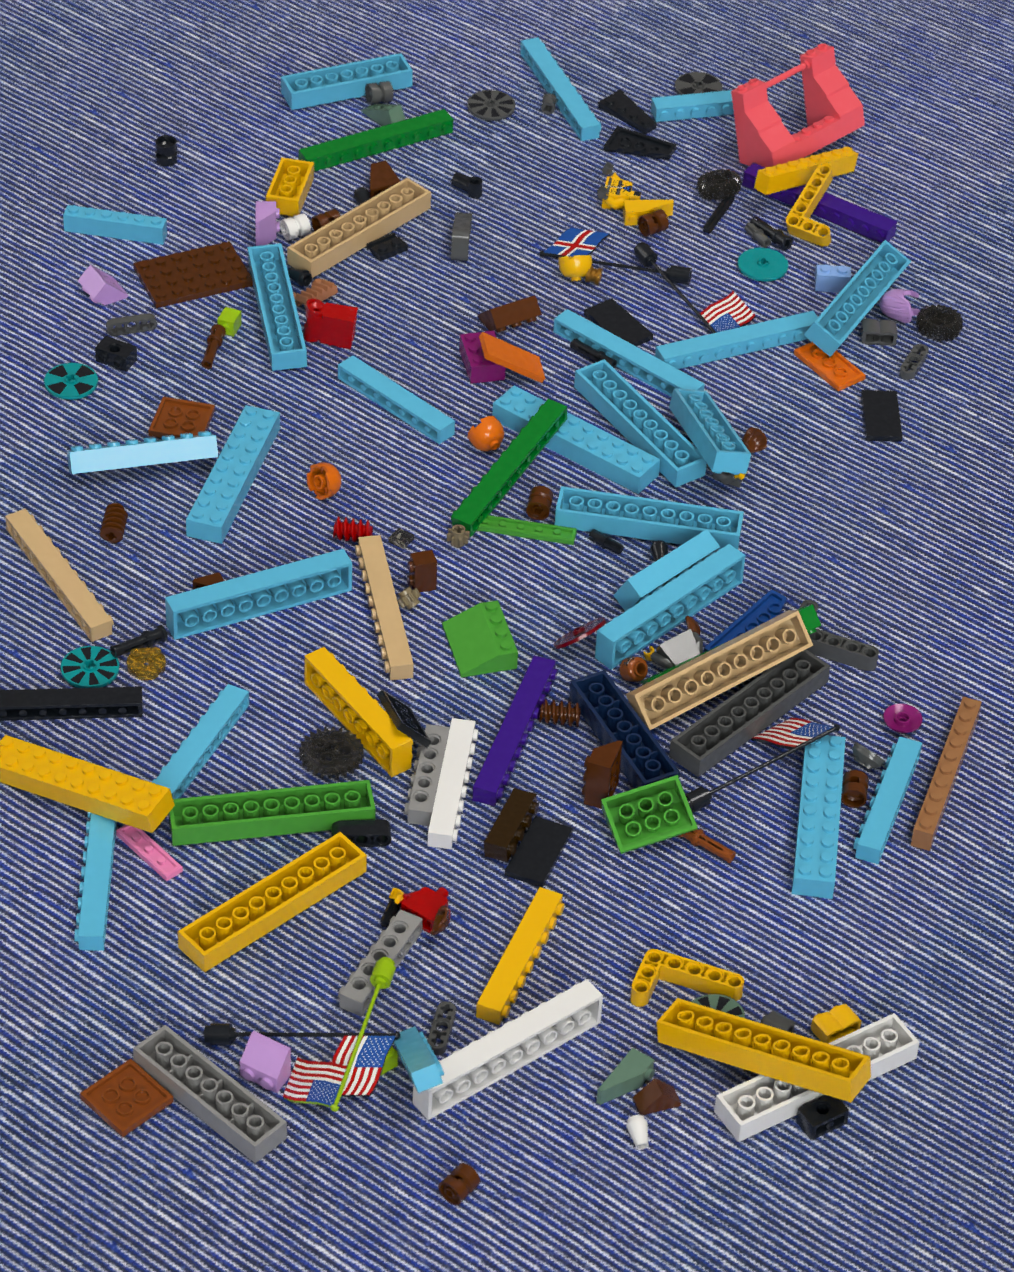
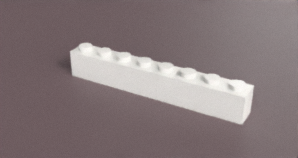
M455 718L451 720L428 830V846L452 849L453 841L457 842L458 829L456 827H460L461 824L459 812H463L464 800L462 798H466L467 786H465V783H469L470 772L468 769H472L473 757L470 756L475 754L476 743H473V741L478 739V729H475V721Z

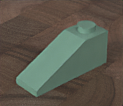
M373 104L362 109V113L381 126L406 120L401 104Z
M632 1048L598 1088L596 1103L599 1105L642 1087L647 1080L650 1081L655 1073V1069H653L654 1059Z

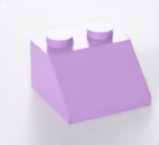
M256 201V246L267 245L276 239V232H280V222H276V218H280V210L276 208V201Z
M92 265L86 269L78 280L82 285L81 289L89 294V298L96 304L99 302L103 305H108L129 296L113 276Z
M253 1031L240 1060V1076L247 1081H252L262 1086L266 1090L278 1093L291 1076V1048Z

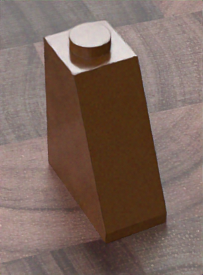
M387 161L371 164L370 199L400 182V179Z

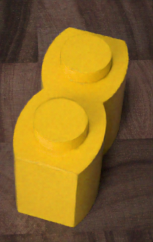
M847 1004L836 1005L830 1012L815 1015L812 1019L810 1030L821 1042L828 1044L859 1030L862 1021Z

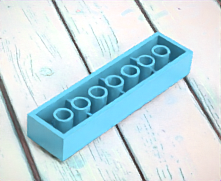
M402 53L281 76V93L291 110H298L305 107L365 96V87L368 83L379 84V82L390 81L393 90L412 87L413 70Z
M674 388L669 408L710 469L718 474L722 472L739 475V473L746 474L751 453L709 393L703 390Z
M200 431L196 436H193L191 433H183L178 438H175L173 435L162 436L161 440H156L154 437L143 438L144 442L131 439L125 440L126 444L114 441L107 442V446H102L100 443L89 444V448L84 449L83 446H72L71 450H67L69 472L71 474L218 457L216 435L211 434V431Z

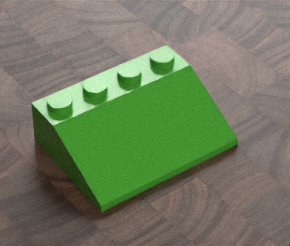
M498 600L479 603L442 622L443 630L461 678L517 669L518 650Z
M678 775L601 799L604 817L620 854L698 829Z

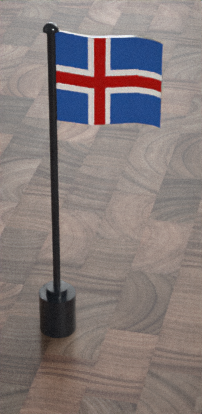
M569 228L562 233L551 247L546 251H541L539 255L540 257L554 258L590 255L605 238L610 236V233ZM592 260L594 264L659 273L656 269ZM671 265L670 268H667V271H663L674 283L690 284L692 268Z

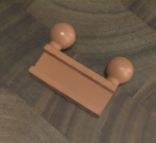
M317 278L313 280L311 289L307 287L306 291H301V294L293 292L296 306L304 304L306 309V302L309 299L324 301L337 294L338 290L333 282Z

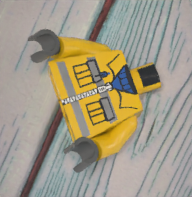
M607 162L602 168V173L609 175V177L607 176L605 187L600 186L597 190L598 198L602 199V208L623 209L624 200H640L641 192L632 191L633 183L622 180L615 172H612L614 166L612 163Z

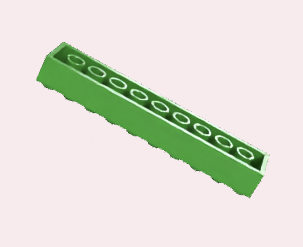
M370 780L173 799L175 806L168 813L172 846L327 831L332 830V824L336 821L375 820L376 809Z

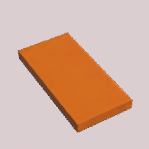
M482 332L479 335L485 359L540 383L545 380L539 356Z
M813 342L794 349V355L838 392L865 380L866 375L838 351H835L830 357Z

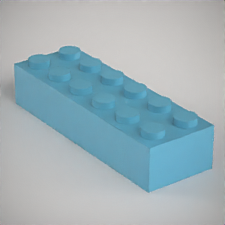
M706 529L627 579L613 596L626 611L641 600L652 595L654 591L664 587L668 582L676 579L680 574H684L694 565L702 562L706 557L713 555L720 546Z

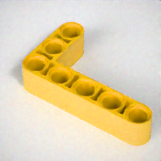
M821 163L818 165L786 217L787 232L822 247L828 246L832 241L830 228L809 218L833 180L830 164Z
M650 949L645 953L632 982L630 1001L637 1007L646 1006L659 979L706 994L725 995L738 1001L742 998L744 978L740 974L658 949Z

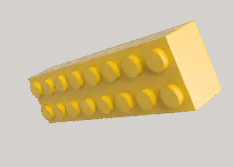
M325 647L305 655L304 684L391 777L410 769L413 758V740L395 727L387 711L381 708L378 701L368 694L366 688L362 687L356 678L349 674L345 666L335 659L333 653L329 652Z

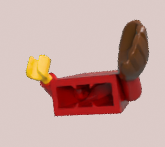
M423 887L419 891L407 894L398 888H392L388 898L395 899L394 902L396 904L401 903V910L422 918V929L424 931L437 935L443 932L450 923L451 910L448 907L449 900L447 899L449 893L445 888L440 887L435 892L428 887Z

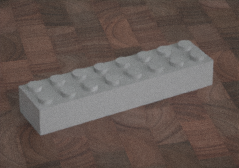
M162 1026L133 1048L135 1063L166 1089L177 1101L254 1163H257L287 1139V1121L168 1026Z

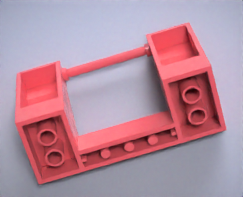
M825 43L818 44L817 47L809 49L806 53L800 55V65L767 82L756 78L750 79L749 82L739 85L731 91L740 163L748 166L756 163L763 167H772L777 164L805 158L865 125L863 104L836 66L834 47L828 46ZM802 71L808 127L791 135L782 123L780 116L769 103L767 88Z

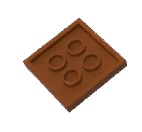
M163 397L148 430L149 436L162 438V436L173 435L175 438H178L183 433H191L193 436H196L200 431H207L215 412V405Z
M129 1059L80 1093V1099L121 1137H124L174 1102L173 1096L132 1059Z

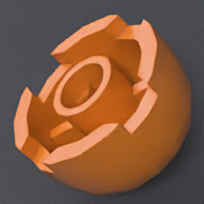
M487 416L480 419L482 423L476 427H471L468 432V439L476 449L483 452L498 449L504 439V429L501 422L495 416Z
M326 462L310 466V473L306 475L309 490L314 491L317 495L315 498L323 500L334 496L341 487V474L333 464Z

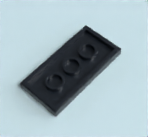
M612 298L584 310V315L594 324L634 346L653 339V334Z
M861 390L866 441L902 442L903 436L897 391Z
M381 690L377 696L395 727L428 748L431 740L412 709Z
M535 816L505 869V876L543 888L571 837L573 828Z

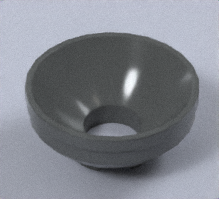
M855 741L852 747L855 761L869 770L882 767L886 762L885 760Z

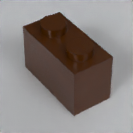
M427 550L410 553V561L407 562L410 573L407 576L408 585L412 586V589L417 588L420 593L436 590L437 560L433 551Z

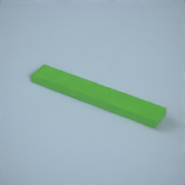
M491 515L477 529L478 531L574 545L577 534L576 528Z

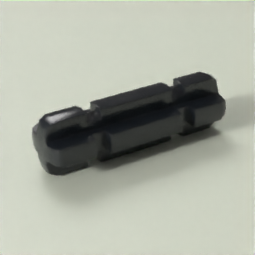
M395 899L389 901L380 923L382 927L389 926L391 918L396 916L401 903L396 904L394 902Z

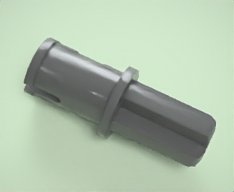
M746 223L744 229L752 236L754 241H758L764 248L770 246L771 239L764 234L762 229H758L753 223Z

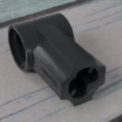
M459 172L453 175L451 184L468 192V197L477 199L482 196V179L480 177H468Z

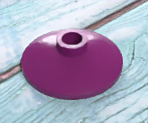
M908 704L891 705L884 711L883 715L885 724L890 729L901 733L916 731L922 725L923 720L920 711Z

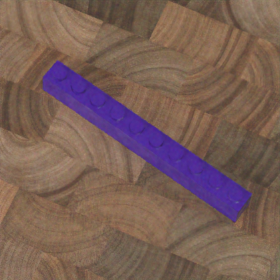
M752 163L743 172L742 185L760 192L754 189L757 172L766 167ZM806 184L768 194L767 196L794 206ZM827 192L824 193L812 213L817 217L880 243H883L884 240L889 242L896 233L897 221Z
M533 656L475 781L472 801L496 806L498 799L501 800L503 798L504 786L509 784L510 773L515 771L516 760L521 758L522 746H526L529 738L528 733L533 731L534 720L539 718L540 707L546 699V693H550L552 680L557 678L558 669H555V660Z

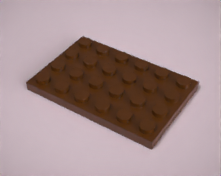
M230 241L133 263V269L156 308L253 286L251 275Z

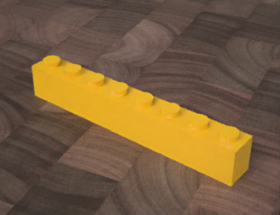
M845 146L829 152H822L821 154L760 169L757 172L754 189L768 195L805 185L821 163L831 165L833 177L853 172L858 153L853 151L851 147Z
M539 887L477 1002V1018L500 1025L503 1018L508 1017L511 1003L516 1002L519 988L524 987L527 973L532 972L535 958L538 959L541 954L542 944L547 943L550 929L554 930L557 916H561L565 906L562 903L563 894Z

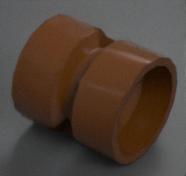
M332 209L324 214L321 213L313 216L312 227L316 231L341 215L338 210Z
M662 209L638 217V228L645 237L667 230L669 227L668 217Z
M535 486L531 489L526 507V513L530 518L544 520L549 516L553 500V493L549 488Z
M850 770L844 774L841 801L844 805L851 808H859L866 803L869 779L864 772Z
M460 1163L452 1170L450 1175H447L438 1184V1189L446 1201L453 1205H459L468 1196V1193H471L480 1184V1178L471 1166L466 1163Z

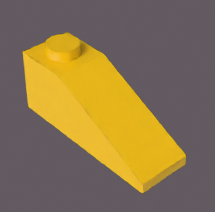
M624 200V225H638L639 216L662 209L667 217L673 215L674 200Z

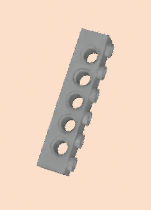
M426 724L425 732L431 740V744L428 748L418 745L417 757L419 760H415L414 772L416 774L411 776V786L413 788H409L407 800H410V802L405 804L404 815H408L407 823L430 825L450 727Z
M401 909L396 916L391 918L387 929L382 930L377 943L372 944L369 954L366 958L363 957L356 972L351 973L348 983L340 988L338 992L340 1008L361 1017L364 1015L376 988L370 982L376 961L381 957H388L395 962V967L397 968L421 935L422 918Z

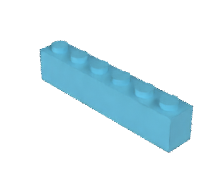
M732 90L652 98L651 113L655 122L733 115Z
M67 205L63 214L64 231L161 245L164 244L167 236V218L79 207L76 205Z
M415 1026L401 1031V1036L398 1040L395 1039L394 1045L417 1092L420 1093L442 1084L441 1076L444 1075L442 1066L438 1062L426 1037H424L423 1032H418Z

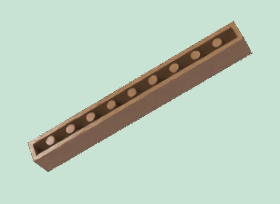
M963 697L914 826L910 846L928 851L931 850L979 719L981 701Z

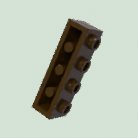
M516 788L513 789L484 841L485 857L508 862L511 855L515 854L518 842L523 840L525 829L531 825L532 816L538 812L537 794Z

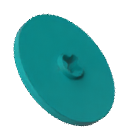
M752 248L739 256L738 268L743 275L750 279L774 281L787 273L788 261L783 254L776 250Z

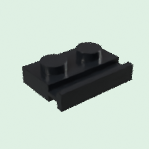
M395 233L367 243L366 249L370 250L371 254L381 262L408 251V244L399 236L396 237Z

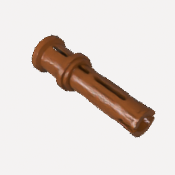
M702 829L678 835L680 838L684 837L689 840L693 846L699 845L728 863H731L735 858V851L706 836Z

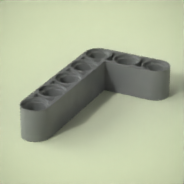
M805 600L799 608L813 604L817 613L818 603L813 600ZM816 629V632L809 635L813 646L806 650L816 656L865 671H873L877 667L879 650L874 646Z

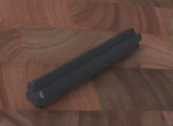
M729 192L726 194L703 226L704 233L710 234L735 200L734 193L731 194Z

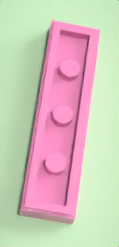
M124 825L116 830V836L166 882L183 872V867L143 830L129 825Z

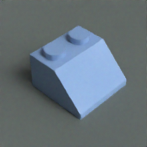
M826 264L816 265L815 291L840 293L851 280V267Z

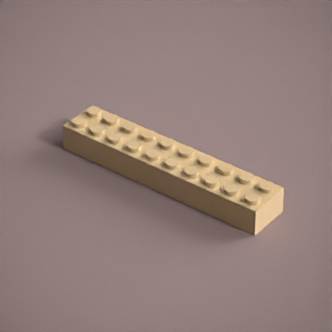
M408 177L287 247V264L295 269L308 270L312 278L366 247L367 243L383 237L430 209L431 191Z
M788 610L627 693L626 696L630 705L647 728L652 730L813 646V643L799 611Z

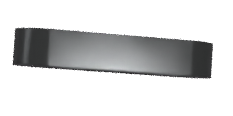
M151 313L112 318L106 322L107 332L111 336L147 332L157 327L156 318ZM130 322L136 323L133 327H127Z
M914 345L900 367L899 375L901 378L911 380L916 376L928 357L929 348L926 345Z
M441 1002L436 1009L427 1040L435 1055L445 1053L456 1018V1006L452 1002ZM445 1011H448L447 1018L443 1017ZM443 1025L446 1026L448 1029L445 1031H439L436 1029V1027ZM437 1038L440 1039V1044H438V1046H435Z

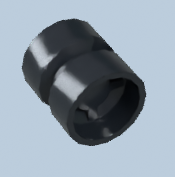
M170 135L158 137L155 142L157 164L164 167L175 165L177 163L176 138Z

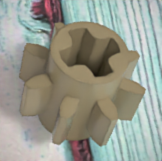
M454 525L452 528H448L447 541H451V546L463 547L464 544H468L470 531H465V527L462 525Z
M409 586L398 593L400 598L397 601L401 608L406 606L409 610L420 603L418 598L421 594L417 588L412 590Z

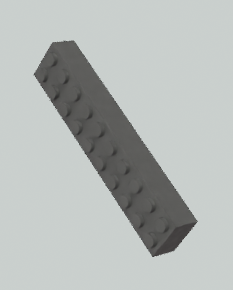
M804 650L771 667L671 739L669 757L695 776L700 777L828 683L830 665L808 650Z

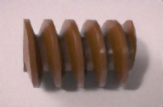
M111 503L105 509L99 534L102 539L111 543H118L123 539L128 513L121 504Z
M545 699L541 705L539 723L544 718L546 724H549L552 719L553 724L556 725L558 720H560L561 725L564 726L568 720L569 726H572L575 721L577 727H579L581 713L579 703L576 702L574 707H572L571 702L568 701L566 707H564L563 701H560L558 706H556L555 700H552L551 704L548 705V701Z

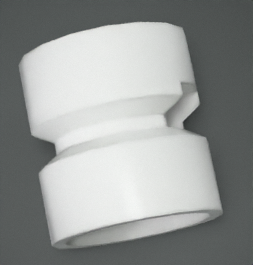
M304 213L280 221L282 235L287 241L311 233L309 219Z

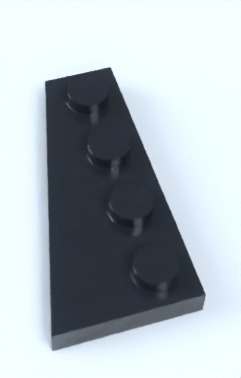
M621 90L598 102V108L645 135L656 129L657 123Z
M620 126L615 128L604 145V151L668 160H670L676 150V144Z

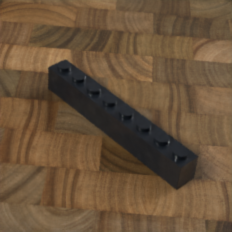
M142 686L0 690V721L143 717Z

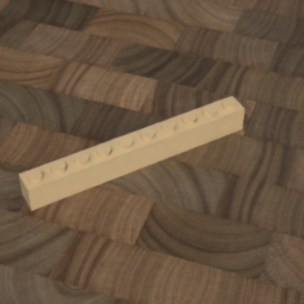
M26 508L6 515V530L90 641L93 642L112 635V626L114 625L112 617L107 615L103 605L96 601L93 592H89L85 582L79 579L76 570L70 567L68 560L63 558L59 548L53 545L51 538L46 536L42 526L36 523L34 516L30 515Z
M381 535L358 537V545H355L356 556L360 557L358 558L359 569H363L361 571L362 581H366L364 586L365 593L369 594L368 605L372 607L371 617L372 620L376 621L374 622L375 633H379L377 640L378 646H382L381 658L382 660L385 659V673H389L390 680L413 678L414 664Z

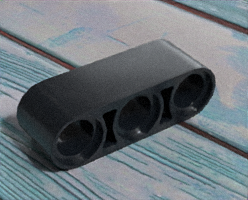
M343 820L334 822L331 827L332 836L341 832L357 847H384L391 843V827L387 820Z

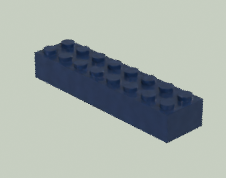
M605 670L570 681L569 698L574 705L576 702L579 703V708H581L580 714L601 743L606 745L618 740L623 741L620 769L634 789L678 775L680 777V771Z

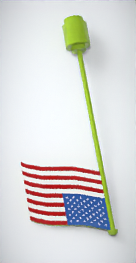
M381 957L376 961L370 982L376 988L348 1066L332 1062L307 1061L297 1057L283 1094L284 1099L295 1103L323 1105L330 1107L333 1112L339 1110L338 1104L380 989L388 988L392 982L396 967L395 962L391 958Z

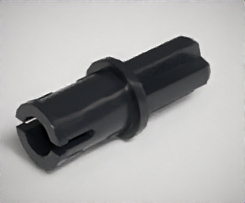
M595 529L589 534L590 537L588 539L601 545L603 549L607 548L617 554L622 553L624 546L611 539L610 535H604Z

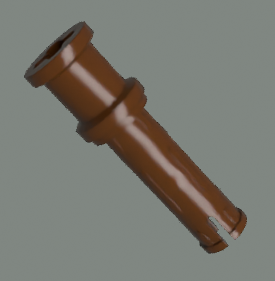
M215 324L211 327V335L207 338L208 346L201 362L202 367L205 369L212 367L217 349L223 343L222 337L225 336L226 329L222 325Z

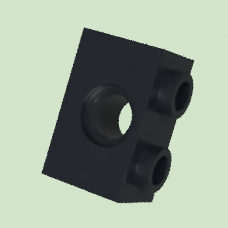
M105 336L95 347L96 361L127 372L137 361V346Z
M823 1095L818 1100L810 1104H804L798 1109L796 1123L810 1140H814L847 1124L849 1109L841 1099Z

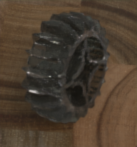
M717 169L705 172V174L700 175L697 181L699 195L703 199H713L714 201L733 197L738 194L741 188L739 174L734 170L730 171V169Z
M931 304L930 307L925 306V309H921L918 313L916 328H918V332L922 336H927V339L931 338L933 341L939 340L941 342L944 340L948 342L949 339L954 340V337H958L961 333L963 318H961L960 313H957L956 309L952 310V307Z

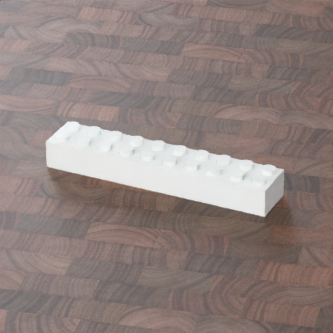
M586 979L581 983L575 984L567 991L557 994L549 1001L542 1002L533 1010L524 1012L515 1020L508 1021L497 1030L490 1031L479 1040L472 1041L461 1050L454 1051L445 1059L438 1060L444 1072V1075L441 1076L443 1083L420 1093L417 1092L413 1084L414 1106L427 1120H430L598 1025L601 1022L603 995Z
M893 1013L828 1044L870 1056L871 1078L868 1080L870 1081L916 1059L920 1042L898 1016ZM759 1075L716 1095L714 1112L735 1139L740 1142L797 1115L798 1109L802 1105L810 1104L824 1094Z

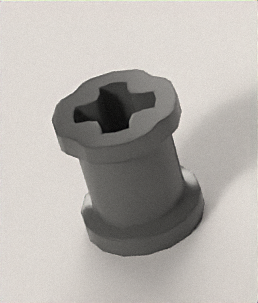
M550 93L545 94L542 99L541 110L545 114H552L555 111L556 96Z

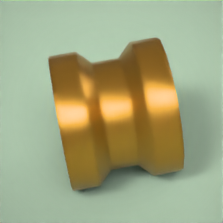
M592 266L586 273L585 282H594L596 285H599L603 269H595Z

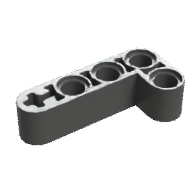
M455 212L452 229L451 260L468 261L472 213Z

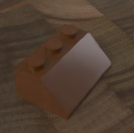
M536 295L489 309L477 316L489 331L496 330L499 333L507 330L506 327L510 325L512 328L521 326L523 321H527V323L537 320L536 317L542 315Z
M618 740L594 748L591 755H587L584 767L587 769L583 776V781L586 783L582 790L584 804L602 809L601 799L614 795L619 784L623 741Z

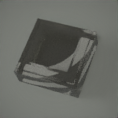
M398 528L388 537L389 543L403 550L414 540V534Z

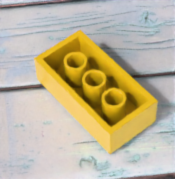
M281 158L266 194V201H276V208H279L280 215L293 217L300 214L314 180V162Z

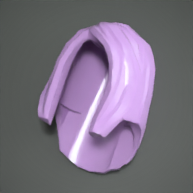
M892 289L882 295L879 307L884 315L903 323H910L912 316L918 315L920 310L911 308L910 302L904 296L909 295L919 298V294L912 290Z

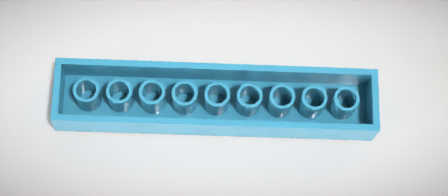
M884 240L815 320L804 336L831 357L911 261Z
M282 244L247 247L249 269L272 371L307 367L306 345Z
M605 359L575 370L574 387L633 446L659 458V472L675 487L705 476L707 463L699 451Z
M514 385L493 403L492 416H495L502 425L520 433V430L529 423L530 418L538 412L539 407L546 401ZM568 412V419L545 446L637 494L659 476V458Z
M245 405L186 519V536L220 544L223 543L280 430V412Z
M561 486L555 511V525L588 532L595 529L602 534L652 541L660 540L666 543L681 545L707 529L720 548L730 544L738 549L744 512Z
M728 544L720 548L713 555L706 557L699 564L694 565L684 574H680L673 581L668 582L658 591H654L652 595L641 600L632 608L627 609L620 616L613 618L612 621L597 630L595 658L612 670L621 664L622 660L633 656L684 622L686 616H693L741 584L746 555Z
M340 549L165 597L166 626L174 640L352 591V561L345 550Z
M826 735L804 747L792 894L833 898L846 737Z

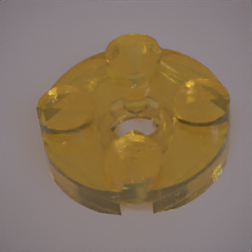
M158 647L134 648L130 651V655L127 658L129 674L136 675V678L139 680H153L166 669L165 656Z

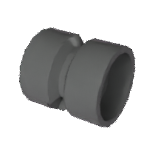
M390 81L379 82V84H366L365 96L368 104H378L380 101L382 103L393 101V87Z

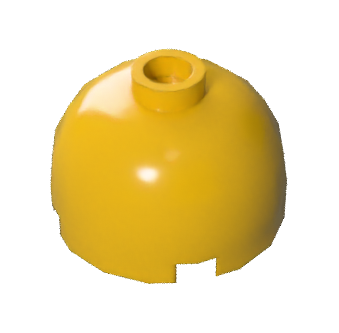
M575 255L573 257H559L558 265L562 275L571 278V281H581V277L586 276V273L592 267V256Z

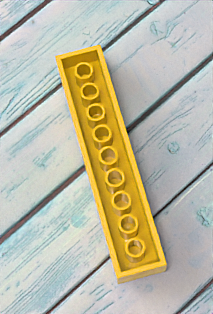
M5 735L0 740L1 783L150 833L156 830L175 806L170 788Z
M339 832L178 931V948L202 971L206 972L364 874L367 869V855Z
M677 998L656 1022L658 1043L850 1103L871 1078L870 1056Z

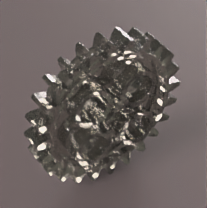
M324 727V731L317 729L316 734L310 732V737H304V741H301V747H299V755L302 766H307V772L313 770L314 776L320 773V778L328 775V779H331L332 775H335L339 779L340 774L347 777V772L353 774L354 769H359V764H362V759L364 758V750L361 739H356V734L350 735V730L344 733L343 728L336 731L335 727H332L331 730Z

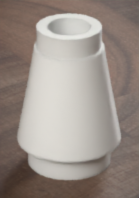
M643 1115L631 1116L628 1118L626 1125L636 1149H645L649 1146L648 1121Z

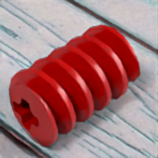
M338 516L334 524L333 539L337 534L338 540H341L344 536L345 541H349L352 537V541L356 542L358 537L373 536V525L370 526L369 520L363 525L362 519L356 524L354 518L348 523L347 517L341 522L340 516Z

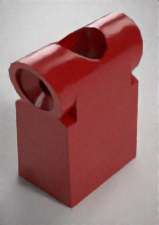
M309 299L306 302L305 316L307 321L304 324L303 330L304 340L307 342L319 341L323 344L351 350L356 330L358 307L333 303L324 304L318 299Z

